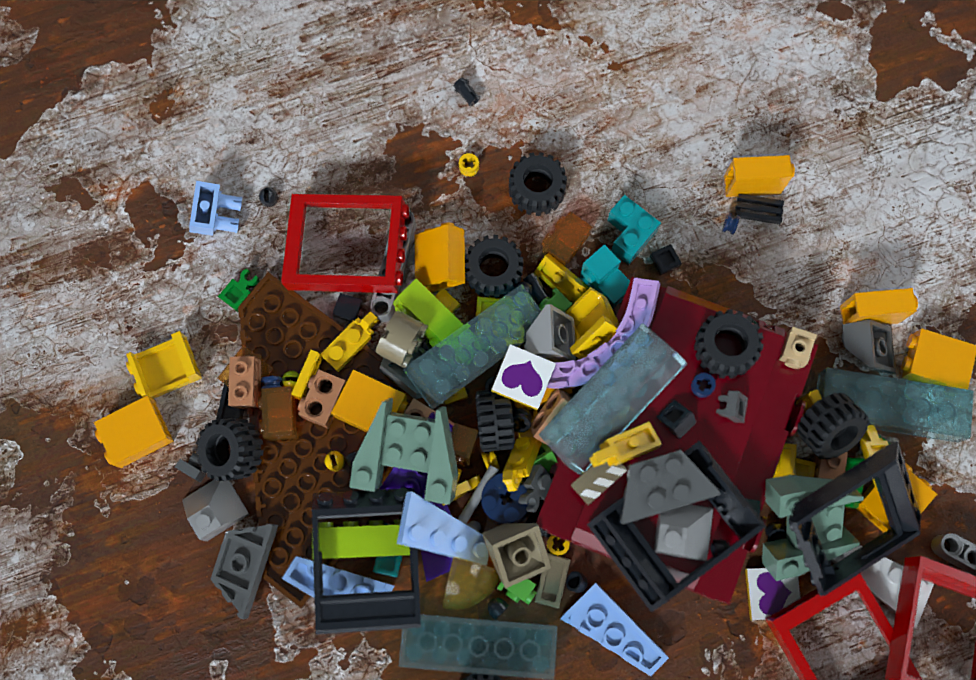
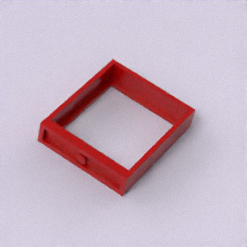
M292 194L281 283L287 290L398 293L399 285L402 286L403 272L400 269L401 263L405 262V249H402L403 240L406 241L407 227L404 224L405 218L409 217V205L405 203L402 196ZM307 207L391 209L385 276L299 274Z
M923 556L905 558L885 679L921 680L906 674L921 580L976 599V576ZM976 642L970 680H976Z
M861 573L825 596H820L816 588L765 618L799 680H817L789 630L854 591H857L890 648L893 628ZM909 657L906 674L923 680Z

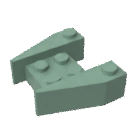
M393 398L386 399L381 403L353 461L350 488L375 492L382 486L384 466L426 472L428 476L424 500L450 505L455 499L458 469L446 407L442 406L436 410L435 419L392 412Z
M786 475L766 480L765 502L779 518L787 517L786 538L763 543L762 564L776 581L797 577L810 571L804 565L802 550H799L797 547L795 532L790 530L789 516L793 514L795 503L833 479ZM857 490L812 517L828 561L858 547L860 544L843 526L845 504L864 500V497Z

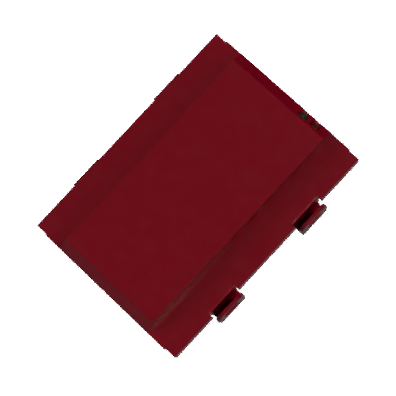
M634 277L631 278L616 317L619 325L628 307ZM660 286L653 318L641 343L620 366L602 378L590 383L581 406L582 411L577 416L569 440L562 439L556 455L558 462L552 465L549 472L554 474V478L536 522L539 528L547 531L550 535L612 559L587 524L624 496L629 465L679 450L684 452L699 440L744 498L760 501V512H762L766 500V480L774 477L786 439L796 433L798 424L801 421L806 401L801 400L797 405H794L796 397L802 395L818 345H813L808 364L804 368H790L785 365V362L779 360L787 335L785 329L775 325H768L762 320L753 319L751 323L753 325L758 323L760 327L757 332L763 333L761 343L764 346L760 352L761 356L741 376L737 375L729 379V376H726L723 379L718 378V373L711 375L716 383L715 390L706 398L697 397L691 390V383L696 375L700 373L709 374L710 369L707 367L703 369L700 366L702 363L701 359H696L697 350H694L696 335L709 316H714L716 312L721 310L725 313L729 308L669 286L667 288ZM720 333L715 336V345L721 353L727 356L741 354V343L734 335ZM795 346L797 351H803V348ZM706 380L697 382V385H700L698 389L704 391L706 388L710 389V386H707L708 382ZM729 391H739L748 398L744 423L733 422L716 412L717 409L724 410L727 406V403L718 400L719 396H728ZM674 399L690 410L696 419L695 425L680 439L657 419V416ZM650 422L662 445L655 450L621 463L627 469V472L592 503L587 505L571 487V484L593 466L589 458L593 456V453L600 451L599 445L604 443L606 439ZM708 499L689 504L713 508L707 560L712 557L710 547L713 540L724 539L730 545L738 540V537ZM658 514L632 521L653 550ZM760 516L762 521L766 524V517ZM763 530L685 589L708 599L730 605L747 553L755 552ZM656 553L677 582L706 562Z

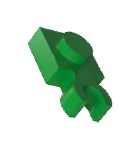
M244 269L241 272L239 282L232 279L218 295L220 300L236 312H238V307L251 293L248 289L255 287L260 281L256 275L252 280L247 281V276L250 274L248 269Z

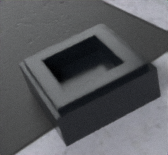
M671 244L650 254V258L660 276L682 265Z
M340 293L332 315L350 322L355 321L359 315L363 300Z

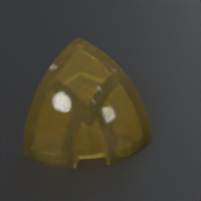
M453 557L443 608L449 610L466 609L487 598L500 581L496 569Z

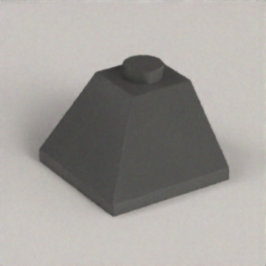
M870 319L842 324L843 332L841 339L844 347L870 368L890 374L896 373L891 327Z

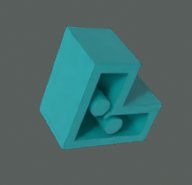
M625 194L612 208L607 220L622 232L613 243L611 252L627 265H630L657 233L661 225L660 221Z
M604 244L583 263L580 278L588 286L587 289L592 287L607 297L613 309L624 299L630 280L618 269L621 261Z

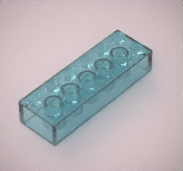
M521 284L411 362L403 371L433 410L505 357L510 344L518 347L526 341V332L540 314L541 309Z
M642 323L538 435L570 469L582 476L592 466L589 458L593 456V453L600 451L599 445L604 443L606 439L623 433L687 365V362Z
M826 368L818 373L817 389L821 398L832 393L838 394L842 392L847 394L868 415L869 425H875L876 430L957 443L971 439L973 390Z
M420 614L421 628L402 629L399 667L554 680L557 642L556 625Z

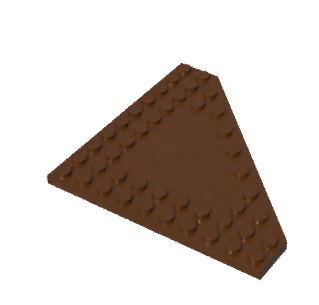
M269 272L238 307L243 357L254 356L261 360V378L268 376L283 377L288 371H295L300 375L310 350L321 354L345 330L295 291L287 290L281 281ZM367 345L339 372L324 359L320 364L319 370L341 378L346 382L352 371L355 370L405 393L409 405L414 399L380 372L383 357ZM287 378L286 381L297 382V378ZM281 382L280 386L283 387V391L273 393L261 391L260 408H247L249 423L255 425L254 430H259V439L263 440V445H261L263 455H260L262 461L260 465H256L257 470L253 473L258 525H278L262 578L299 608L303 609L312 596L283 580L282 576L295 556L313 561V493L365 491L350 488L352 472L346 460L341 470L331 471L325 465V457L331 451L340 452L344 458L351 453L358 452L367 432L335 417L329 429L303 419L299 415L298 410L300 400L296 399L291 394L292 391L287 390ZM326 382L321 386V392L327 393L332 389V383ZM434 395L416 399L434 411L442 406L446 407L448 419L454 412L452 408ZM314 405L311 409V414L318 415L322 411V405ZM331 455L333 467L337 466L335 455ZM384 466L382 484L393 470L390 466ZM373 516L319 519V523L333 522L334 527H344V522L359 521V526H366ZM341 558L322 559V564L335 567Z

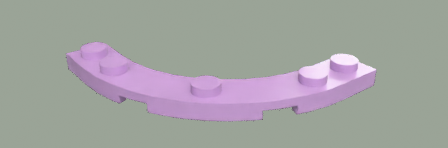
M634 278L628 307L623 320L616 330V334L607 343L605 342L585 358L576 361L556 362L547 388L561 389L588 384L602 378L620 366L638 347L649 328L659 293V281Z

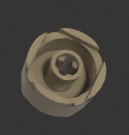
M396 311L386 326L384 337L381 336L375 352L407 369L413 358L411 355L413 352H418L423 342L421 339L424 337L428 325L403 312Z

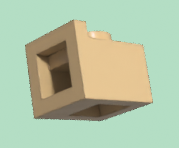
M792 327L786 335L779 360L785 362V365L790 368H804L808 364L817 334ZM795 346L803 348V351H797Z

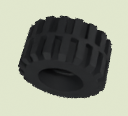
M533 152L529 153L528 158L524 155L520 157V162L516 161L513 164L509 177V196L512 197L514 206L518 204V210L522 212L525 209L527 210V215H531L534 212L536 216H541V212H545V215L550 214L551 208L554 211L558 208L559 203L561 204L563 201L567 183L566 171L564 167H560L561 162L558 159L553 161V156L550 154L548 157H545L544 153L539 152V155L535 156ZM542 177L551 186L546 191L533 192L524 183L529 178Z
M487 235L483 236V241L477 239L474 241L475 246L470 245L468 254L465 255V277L469 281L470 288H475L478 295L483 293L484 297L494 295V298H499L501 294L504 297L509 295V291H512V288L521 281L523 273V257H521L520 249H516V244L513 241L508 243V238L504 236L502 239H498V235H493V238L489 239ZM499 258L507 264L508 269L502 275L492 277L484 274L480 269V265L486 259Z
M727 309L725 313L721 310L716 312L714 316H709L705 323L702 324L695 338L694 350H697L696 359H701L702 361L700 366L703 369L706 367L710 369L709 374L714 375L718 373V378L723 379L726 376H729V379L735 378L737 375L745 374L761 356L760 352L764 346L761 343L763 333L757 332L760 327L758 323L754 325L751 323L753 320L751 316L745 318L743 317L744 312L738 311L736 314H733V309ZM720 333L734 335L741 343V354L727 356L721 353L715 345V336Z
M491 389L477 391L475 399L482 451L513 449L515 437L511 399L494 393Z
M842 392L838 394L832 393L815 402L800 419L801 422L798 424L797 432L799 437L817 457L828 460L846 453L861 440L868 429L869 417L847 394Z
M240 418L215 419L211 423H207L205 429L200 431L201 437L197 438L196 442L198 444L196 454L199 456L197 461L198 464L202 465L201 470L203 473H207V477L215 479V481L243 479L251 476V473H255L257 470L256 465H260L262 461L260 455H263V450L261 449L263 440L259 439V430H254L255 425L248 423L246 419Z

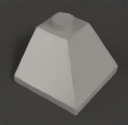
M551 304L545 305L526 332L525 351L554 363L576 361V356L570 350V347L575 343L574 318Z
M214 479L182 500L186 517L197 537L202 541H209L249 515L230 481H215Z
M688 504L658 513L654 544L655 553L707 561L713 508Z

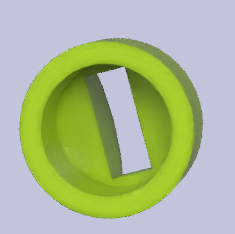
M288 371L283 375L282 384L287 390L293 391L296 382L286 381V379L297 378L298 380L299 373Z

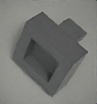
M729 391L728 396H719L718 400L727 403V406L724 410L717 409L716 412L733 422L744 423L748 398L739 391Z
M193 453L188 463L179 459L175 468L201 483L206 474L199 470L202 467L197 461L199 456Z

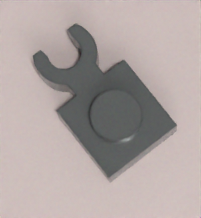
M533 465L529 477H527L523 484L527 491L520 496L519 503L528 504L529 502L526 509L528 512L537 511L539 500H545L553 481V477L542 465Z

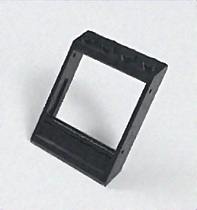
M700 440L683 453L719 490L720 495L708 498V500L738 537L737 541L716 557L712 556L677 582L634 523L621 524L620 516L622 515L624 505L623 497L587 524L651 612L668 602L766 527V524Z
M898 442L888 444L794 504L793 514L789 516V527L791 531L795 532L797 547L803 552L804 565L806 568H809L811 582L813 585H816L820 596H825L921 534V513ZM874 479L891 528L831 566L818 537L812 517Z
M414 488L377 489L375 492L365 490L313 493L312 533L316 634L421 628L417 548L410 547L411 590L323 595V566L319 534V519L402 514L406 493H415Z

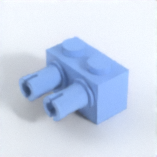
M196 181L189 232L213 236V232H216L217 229L237 233L239 219L218 216L216 212L219 207L240 211L242 197L222 194L219 184Z

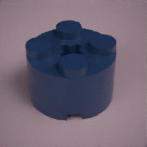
M497 474L486 483L482 491L481 502L486 515L497 525L524 521L529 514L526 510L529 502L528 504H520L519 498L527 491V488L523 485L525 481L521 480L517 491L508 492V488L502 481L503 474ZM510 495L512 503H506L504 506L501 498Z

